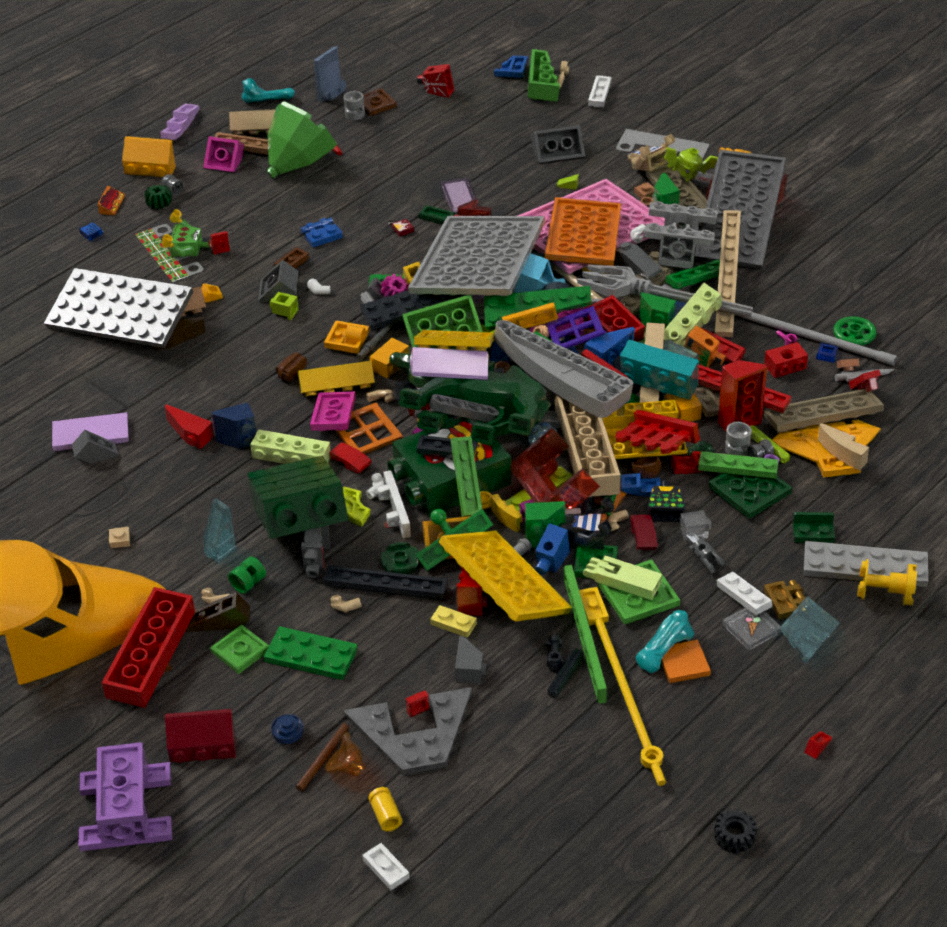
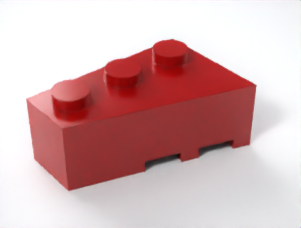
M461 567L462 573L459 574L460 583H457L458 612L466 615L482 616L483 608H487L488 595H485L486 592L483 591L480 584L472 579L469 573Z

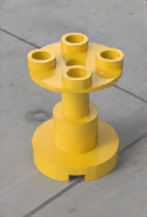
M869 559L862 561L859 577H863V581H860L858 585L857 597H861L864 600L866 586L888 588V593L903 594V605H913L912 594H915L917 571L915 570L917 565L908 564L906 574L890 572L889 576L868 574Z

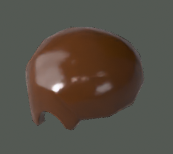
M658 456L654 458L642 457L632 462V469L634 474L640 473L641 479L654 478L660 473L661 461Z

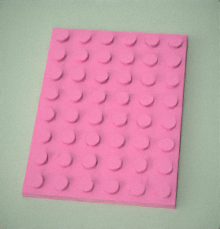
M607 179L561 197L621 203L616 249L625 242L638 244L632 241L630 232L639 225L644 224L646 226V224L657 223L660 226H664L665 223L664 217L649 216V207ZM554 201L518 215L545 217V224L533 247L541 253L546 251ZM644 233L641 234V236L643 235L641 242L649 239L644 237ZM553 261L554 264L568 274L590 265L578 262Z

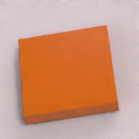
M698 639L674 644L661 661L669 683L710 676L711 673Z

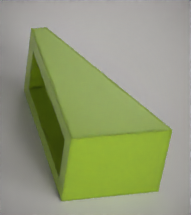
M579 174L559 179L556 187L576 190L579 184Z

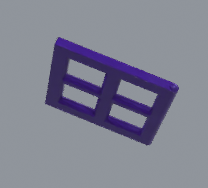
M594 306L546 323L553 343L566 349L606 334ZM590 315V321L576 325V319ZM568 322L571 323V328L560 332L556 331L555 327ZM592 326L595 327V332L580 336L579 331ZM575 333L576 339L561 344L560 338Z

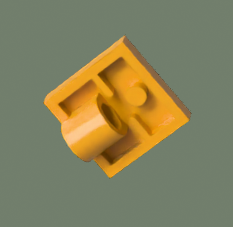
M335 321L324 341V348L358 354L370 332L369 326Z

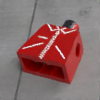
M449 64L429 66L423 75H418L417 83L424 84L428 94L450 97L455 90Z

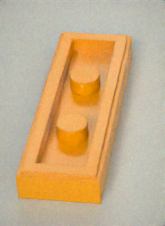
M554 302L502 317V320L509 321L524 329L558 319Z

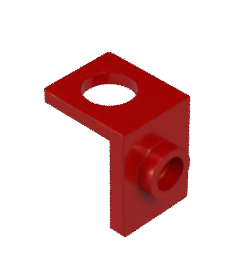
M227 231L211 234L210 247L214 255L230 251Z

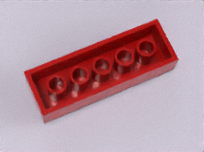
M157 587L153 588L102 681L104 694L107 699L142 708L146 707L195 613L193 597L191 595Z

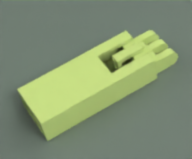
M605 556L603 560L591 558L586 569L583 571L584 576L595 579L597 583L653 600L662 583L661 573Z

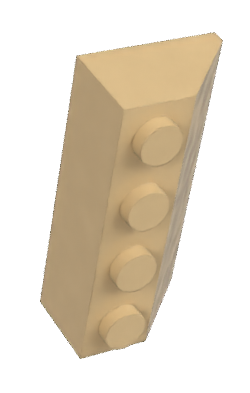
M275 110L229 112L230 131L232 134L240 136L244 135L243 133L258 135L259 132H265V134H268Z

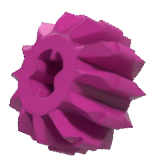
M393 274L391 277L387 276L382 281L381 293L386 297L408 291L410 284L407 283V278L402 279L401 275L396 277Z

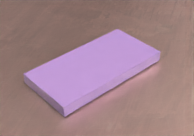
M127 413L52 421L53 451L72 449L71 445L84 429L113 441L115 444L129 442Z

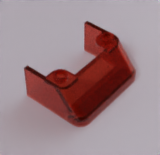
M553 428L548 430L512 462L511 470L534 503L565 501V509H573L600 486L583 468L561 487L557 488L549 478L558 468L555 458L565 451L569 445Z

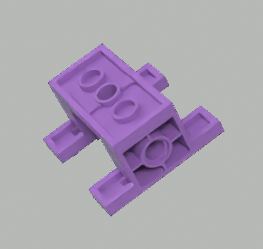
M142 742L98 747L97 771L80 773L81 796L96 794L97 825L79 827L80 851L172 840L171 816L148 819L144 804V788L171 785L170 762L147 765Z

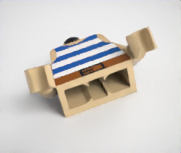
M669 134L663 138L666 143H662L660 147H648L646 145L639 148V150L629 153L628 161L631 162L632 168L652 171L667 164L668 161L663 156L666 154L665 148H669V145L675 142L673 135Z

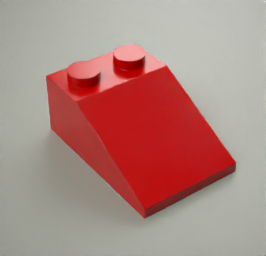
M613 295L584 308L594 306L602 328L606 333L634 327V341L643 340L645 326Z

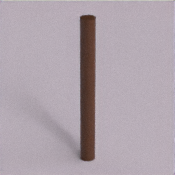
M343 723L298 782L296 785L298 791L303 792L350 729L347 724Z

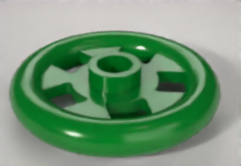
M856 316L840 319L833 328L836 338L861 346L871 343L877 335L876 327L872 322Z

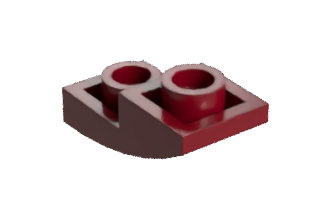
M631 515L632 535H635L636 550H656L658 544L651 516Z

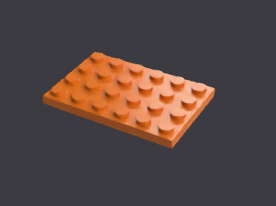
M555 197L545 259L567 261L569 263L578 262L614 266L621 203Z

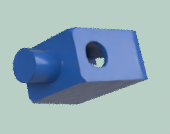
M550 523L547 526L536 548L537 565L535 570L540 575H545L547 571L557 572L570 553L567 529Z

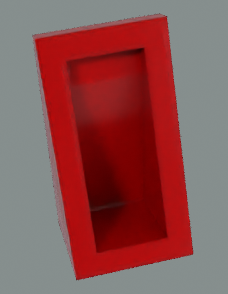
M822 731L809 738L804 753L817 759L833 737Z

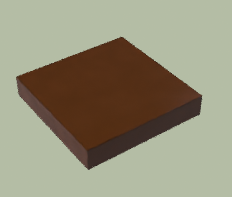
M382 88L363 94L364 110L369 116L397 107V102Z

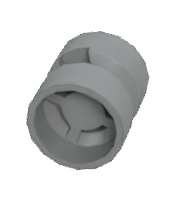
M350 91L344 94L345 117L349 120L362 119L365 116L363 94L359 91Z
M734 422L727 426L725 452L727 454L748 455L747 448L750 445L752 432L748 424Z

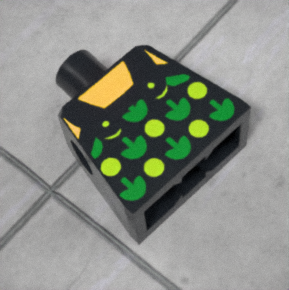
M662 481L660 486H653L647 514L651 516L652 521L685 522L686 505L681 487L672 486L670 481Z

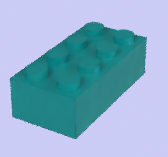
M632 340L627 341L620 355L621 372L629 377L633 383L691 400L699 383V360Z

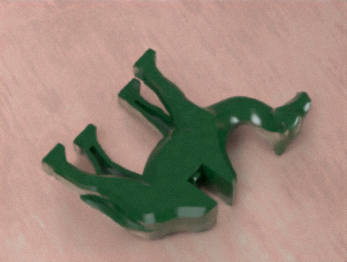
M394 352L389 357L391 365L402 368L409 373L410 382L417 388V390L408 388L401 390L399 406L419 411L430 402L432 395L438 394L488 405L498 410L499 415L495 420L486 424L476 422L471 427L472 433L470 436L472 441L490 446L494 438L512 432L526 436L530 435L534 426L542 421L543 416L551 406L550 402L546 399L545 388L539 382L527 376L519 367L513 365L505 374L494 372L495 361H488V380L413 376L410 366L411 353ZM422 410L418 414L419 421L417 422V427L421 430L437 433L446 421L456 415L435 410Z

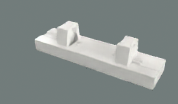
M391 471L384 472L385 485L377 487V494L379 500H390L393 512L386 514L388 527L399 526L403 538L411 537L410 522Z

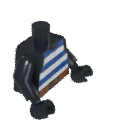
M606 497L601 501L603 508H598L592 514H576L573 524H561V528L567 529L568 535L572 536V545L604 550L605 536H608L612 529L607 521V514H605V512L610 513L614 510L613 501L610 497Z

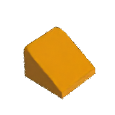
M203 283L201 290L205 303L223 298L218 286Z

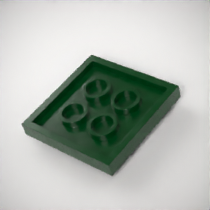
M723 473L709 481L710 489L748 519L792 493V487L778 476L776 478Z

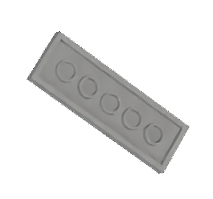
M805 541L804 576L863 581V577H859L862 561L869 559L868 574L889 576L890 572L906 574L907 565L915 564L917 565L915 570L917 571L916 586L927 587L928 552Z

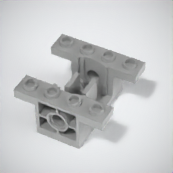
M659 201L650 202L648 215L665 217L664 226H660L657 223L646 224L644 232L645 238L661 240L658 265L692 268L696 244L713 246L715 233L709 230L698 231L699 222L716 224L718 211L712 208L700 209L695 206L684 207L679 204L669 205ZM683 222L685 225L681 226L678 223Z

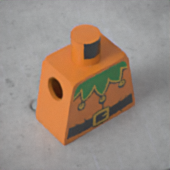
M695 326L687 335L682 353L683 356L699 360V365L707 368L712 362L722 365L726 357L717 352L720 344L719 340L700 327Z

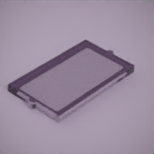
M467 178L441 182L452 212L478 208Z

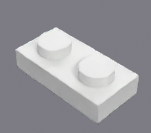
M382 843L363 854V861L390 890H393L410 878L409 872Z

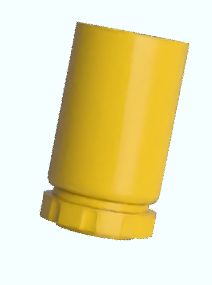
M387 787L373 790L369 794V801L383 831L397 829L402 824V817L390 790Z

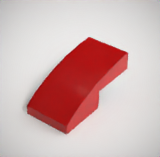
M343 442L329 452L331 459L343 462L346 469L360 473L372 463L371 459L361 451Z
M692 451L690 457L672 455L670 462L674 474L703 472L699 470L701 452Z

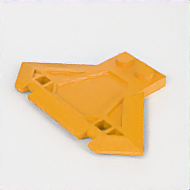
M852 420V424H846L845 422L825 424L856 436L855 442L865 446L881 431L880 428L860 420ZM819 425L806 426L803 429L797 428L795 431L779 432L773 439L784 450L816 462L823 477L861 473V470L842 462L823 447L818 441Z

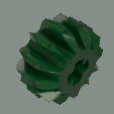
M153 185V187H147V190L144 191L145 203L147 206H150V209H163L172 203V193L166 185Z

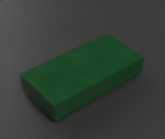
M425 205L419 213V219L443 225L447 216H454L455 213Z

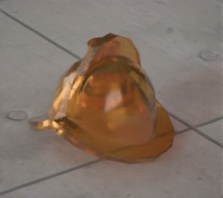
M347 732L343 735L340 749L332 755L326 764V772L334 773L339 771L357 777L360 774V769L365 770L366 765L362 762V751L359 746L351 741L350 733Z

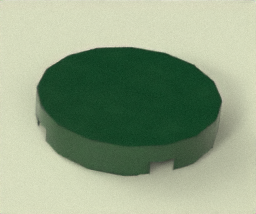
M406 542L390 544L381 553V565L386 572L411 574L420 565V560L416 556L419 550Z

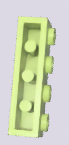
M703 283L664 329L663 345L677 354L681 350L683 351L687 335L695 326L701 328L703 324H707L713 312L720 309L722 306L721 294Z
M258 429L250 444L252 458L287 464L323 455L327 463L330 460V442Z

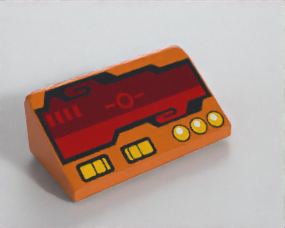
M107 186L98 202L99 214L115 215L125 194Z

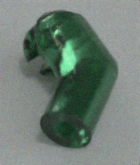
M699 441L687 449V455L690 457L692 451L714 453L715 449L711 443Z

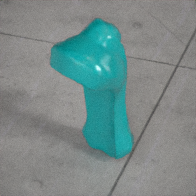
M253 79L243 80L244 92L241 98L246 103L271 99L290 100L295 95V91L292 88L264 91L257 86Z
M676 610L661 623L653 638L636 655V662L641 669L646 670L650 674L656 672L660 668L662 658L675 643L686 639L690 641L693 638L694 629L689 623L688 614L683 610Z

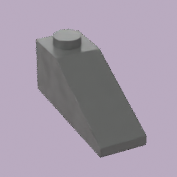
M625 242L615 251L619 266L630 267L635 274L650 279L663 271L662 267L638 245Z

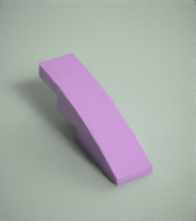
M184 104L173 111V118L167 121V128L161 131V138L176 140L180 137L195 118L199 105Z

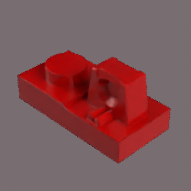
M880 370L861 374L849 382L850 388L866 389L867 392L875 391L878 389L876 380L881 376Z

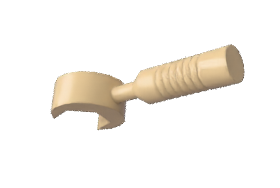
M562 61L560 75L557 79L560 88L565 78L564 75H567L569 71L567 61Z

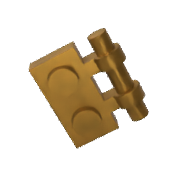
M796 580L789 581V586H786L784 581L764 585L763 591L772 600V608L779 620L797 616L799 609L803 610L804 614L812 612L811 603L803 595V588L800 584H797Z

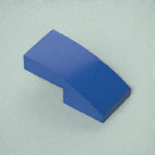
M640 473L621 475V491L632 495L650 497L652 487L660 486V478L641 479Z

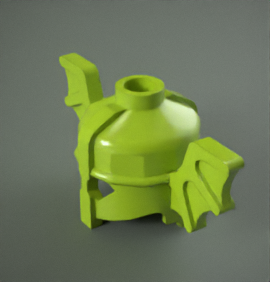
M666 147V154L663 156L668 161V168L674 167L673 171L678 170L686 178L685 181L690 182V179L695 178L698 172L705 174L708 169H714L718 160L716 156H709L703 162L702 157L698 154L699 151L695 148L683 150L676 157V149Z

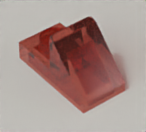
M478 199L458 206L459 216H492L491 207L478 206Z

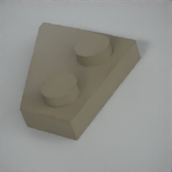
M708 387L696 388L694 393L702 404V413L705 417L718 416L720 391Z

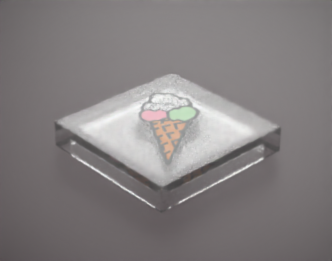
M743 608L723 619L722 625L748 650L782 632V627L765 611L755 615L747 608Z

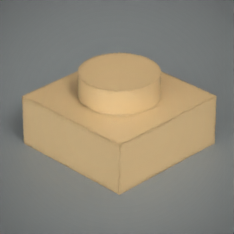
M129 527L109 529L110 549L130 546Z

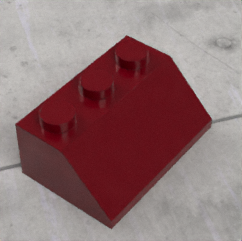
M232 709L165 714L166 743L170 763L236 758V733Z

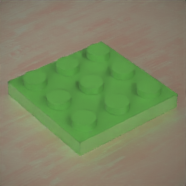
M652 559L636 564V566L661 573ZM663 575L662 583L653 600L597 583L624 625L680 606L679 597Z

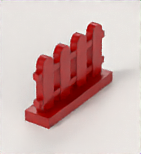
M636 410L633 413L634 422L628 423L625 429L617 431L615 435L617 443H624L630 440L633 447H638L644 443L646 450L651 451L660 447L662 454L677 451L684 442L696 444L700 441L697 423L642 410Z

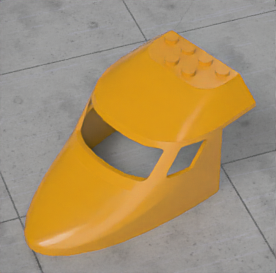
M0 540V636L5 635L18 683L22 685L58 673L123 644L153 588H165L153 580L127 571L69 561L33 542ZM79 585L82 605L78 616L57 608L62 596V587ZM44 617L66 625L65 628L45 638L23 629Z

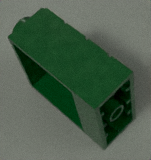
M323 455L270 467L268 470L262 469L247 473L254 510L270 539L348 520L341 481Z

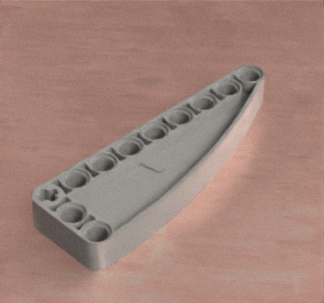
M500 320L496 322L494 340L501 349L534 379L570 403L597 417L605 418L630 400L633 386L631 379L509 321Z

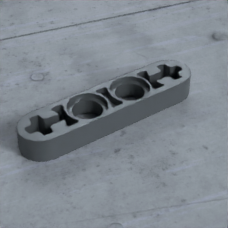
M438 394L432 395L429 402L430 408L435 411L483 422L493 421L499 415L498 410L491 406Z

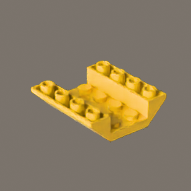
M675 400L626 403L608 417L602 418L615 460L687 454L685 442L679 446L677 451L662 454L660 447L649 451L646 450L644 443L638 447H633L630 440L624 443H617L615 438L617 431H622L628 426V423L634 422L633 413L636 410L678 419Z

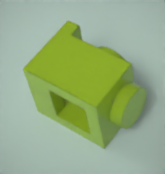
M278 292L270 301L272 313L286 316L288 320H291L299 310L297 296Z

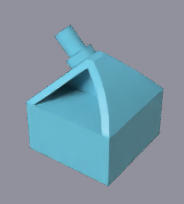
M530 253L516 283L514 293L540 291L548 283H565V279L554 278L548 259Z

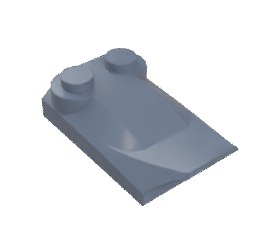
M338 46L314 60L317 99L322 102L333 100L346 89V82L341 79Z

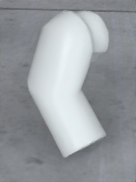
M644 224L631 230L630 234L633 242L640 243L643 239L641 234L645 232L646 226Z
M315 279L308 281V288L313 294H330V286H321Z
M376 473L371 477L373 487L366 491L369 499H373L378 495L377 487L385 485V480L380 473Z

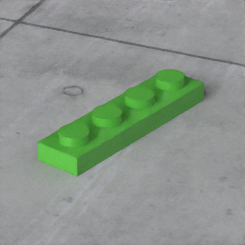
M471 436L452 438L450 441L462 517L472 516L482 509Z
M711 452L700 453L699 470L767 478L777 477V459Z

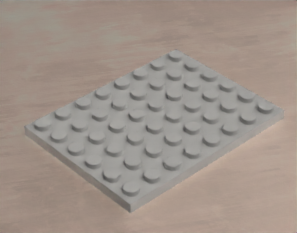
M447 216L408 287L409 294L511 295L545 224V217Z

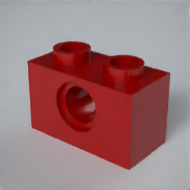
M798 342L765 351L764 364L774 378L807 369L808 354Z

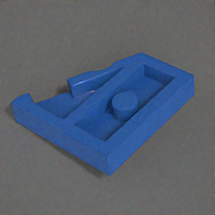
M512 56L502 64V68L494 70V76L523 77L528 63V56Z

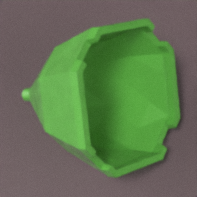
M285 101L276 107L268 132L270 168L267 170V173L273 179L277 174H284L311 165L337 145L324 125L320 123L317 126L310 120L312 116L308 112Z

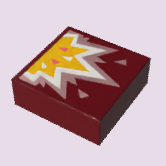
M407 219L392 223V229L399 237L414 232V226Z

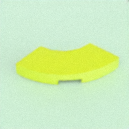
M344 486L343 493L348 520L362 527L371 514L370 509L360 502L362 497L361 491Z

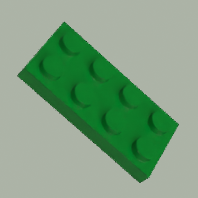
M279 626L264 655V662L344 680L357 653L358 645Z

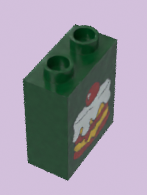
M457 417L445 422L437 433L423 430L392 442L393 459L387 461L388 471L392 472L395 482L403 481L409 502L413 506L420 504L429 517L435 509L446 511L460 505L453 458L417 454L416 448L420 435L451 439L468 437L472 433L471 427L476 422L483 423L482 421ZM494 438L490 446L478 443L475 464L479 491L491 493L511 485V456L496 438Z

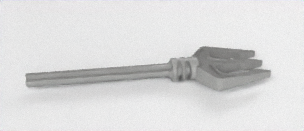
M588 265V270L592 272H583L582 274L587 279H577V284L590 286L591 290L607 297L613 295L618 298L628 294L641 296L643 292L687 303L694 295L693 293L653 285L651 280L638 278L630 267ZM722 300V306L719 310L751 317L753 307Z

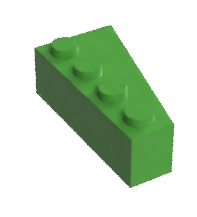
M532 49L527 98L558 102L560 85L557 83V76L554 75V68L551 67L548 52Z

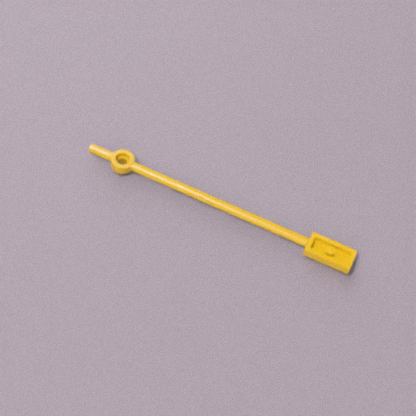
M597 587L579 590L589 626L596 624L643 746L641 763L646 768L652 769L658 786H663L666 784L660 767L663 762V752L659 747L652 746L606 630L604 623L609 622V616Z

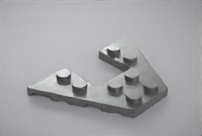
M472 688L430 694L429 700L436 728L394 735L387 702L344 710L345 717L349 718L358 727V731L365 734L367 740L376 749L379 748L390 763L396 765L397 770L402 775L447 767L449 755L453 750L456 735L459 733L463 715L466 713V707L472 695Z

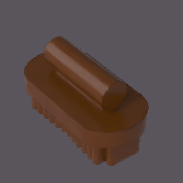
M298 352L289 355L275 368L278 372V378L283 381H291L298 374V371L306 367L307 358Z

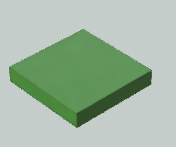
M241 625L210 647L212 654L240 674L264 656L269 645Z

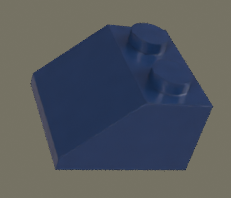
M248 402L212 412L216 442L238 449L251 446L250 444L256 435L254 415Z

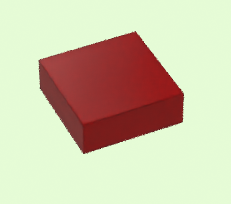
M425 690L406 698L407 713L410 717L429 710V695Z

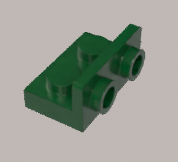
M794 512L792 523L794 543H805V541L834 543V513Z

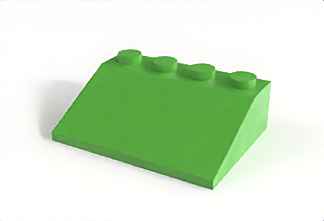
M471 295L402 314L412 349L413 347H419V345L414 344V337L422 330L483 332ZM432 345L430 348H437V345ZM450 346L449 348L453 350H458L456 349V346Z

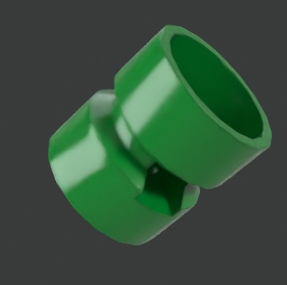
M250 556L241 562L240 566L235 567L229 572L227 577L229 583L237 592L245 594L254 587V584L259 583L265 578L266 570L258 559Z

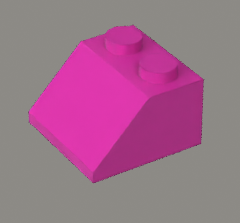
M209 136L203 168L235 172L242 160L244 144L239 140Z

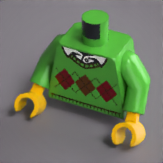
M175 209L170 216V220L173 223L178 222L179 224H175L172 236L169 234L163 236L162 246L165 248L169 247L170 257L197 256L201 247H210V238L202 237L201 229L191 226L184 219L182 220L180 218L181 212Z

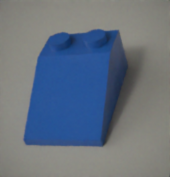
M629 327L608 332L605 335L588 340L584 345V350L588 349L613 366V361L621 355L627 341H634L635 328Z

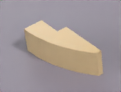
M821 423L819 425L818 441L823 447L842 462L861 470L868 461L869 447L855 442L856 436Z

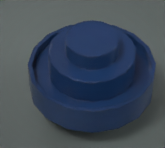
M291 714L277 717L271 725L272 737L275 741L282 744H291L298 741L304 732L301 719Z

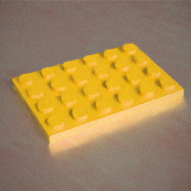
M422 330L414 337V344L419 345L420 348H430L432 345H437V349H449L450 346H456L458 350H467L470 346L475 347V350H486L493 343L495 333Z
M497 531L443 535L440 538L439 543L444 547L445 551L453 556L458 565L463 567L470 577L480 584L483 591L488 593L495 600V603L507 612L509 618L515 622L570 613L572 607Z

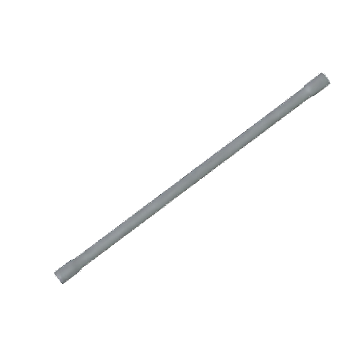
M664 284V285L662 286V287L674 289L672 286L667 285V284ZM752 312L751 317L734 314V316L869 357L894 366L897 360L896 355L873 350Z

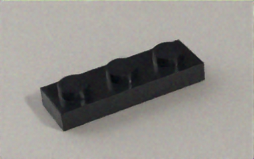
M420 435L416 448L417 454L453 458L451 438ZM472 441L475 458L478 442Z

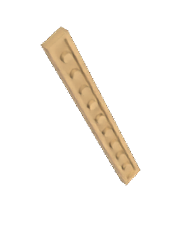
M724 210L718 292L721 294L722 300L735 303L741 211ZM720 310L716 311L715 334L720 337H733L734 314Z

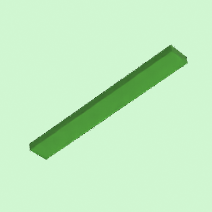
M567 565L564 567V583L597 702L605 703L607 695L605 680L572 565Z

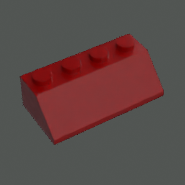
M737 360L722 366L718 424L725 431L727 426L734 422H743L750 427L762 423L767 366L765 364Z

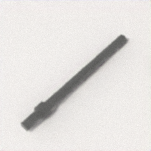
M394 324L382 327L370 341L363 345V349L357 355V358L363 360L367 354L372 353L375 345Z

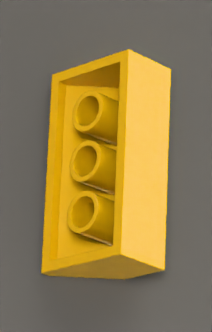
M372 361L298 371L301 394H306V396L317 395L316 392L324 391V393L335 392L334 389L342 388V391H350L355 386L365 389L370 388L371 384L375 383Z

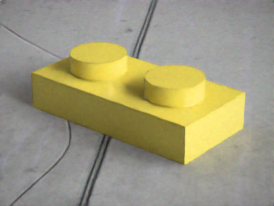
M439 605L430 619V624L468 638L477 624V618Z

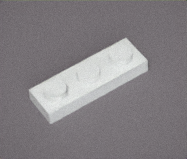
M596 76L588 100L589 106L604 107L611 85V77Z
M734 572L717 579V587L753 614L758 615L772 607L771 599Z

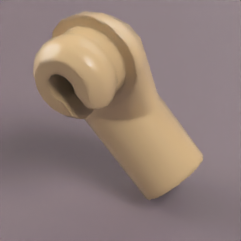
M626 509L613 513L608 517L607 521L612 527L610 531L619 529L617 522L629 518Z
M205 588L202 590L203 596L201 598L204 602L210 604L228 596L229 593L217 596L213 594L211 588Z
M334 595L330 599L332 608L342 612H349L362 607L359 598L346 602L342 601L340 595Z

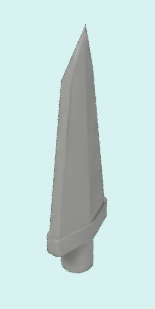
M879 369V370H880L881 375H885V374L890 373V372L893 371L894 369ZM874 370L842 371L841 374H835V381L845 380L850 382L861 374Z

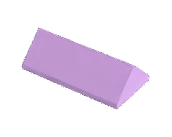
M413 347L410 366L413 376L488 380L487 351Z

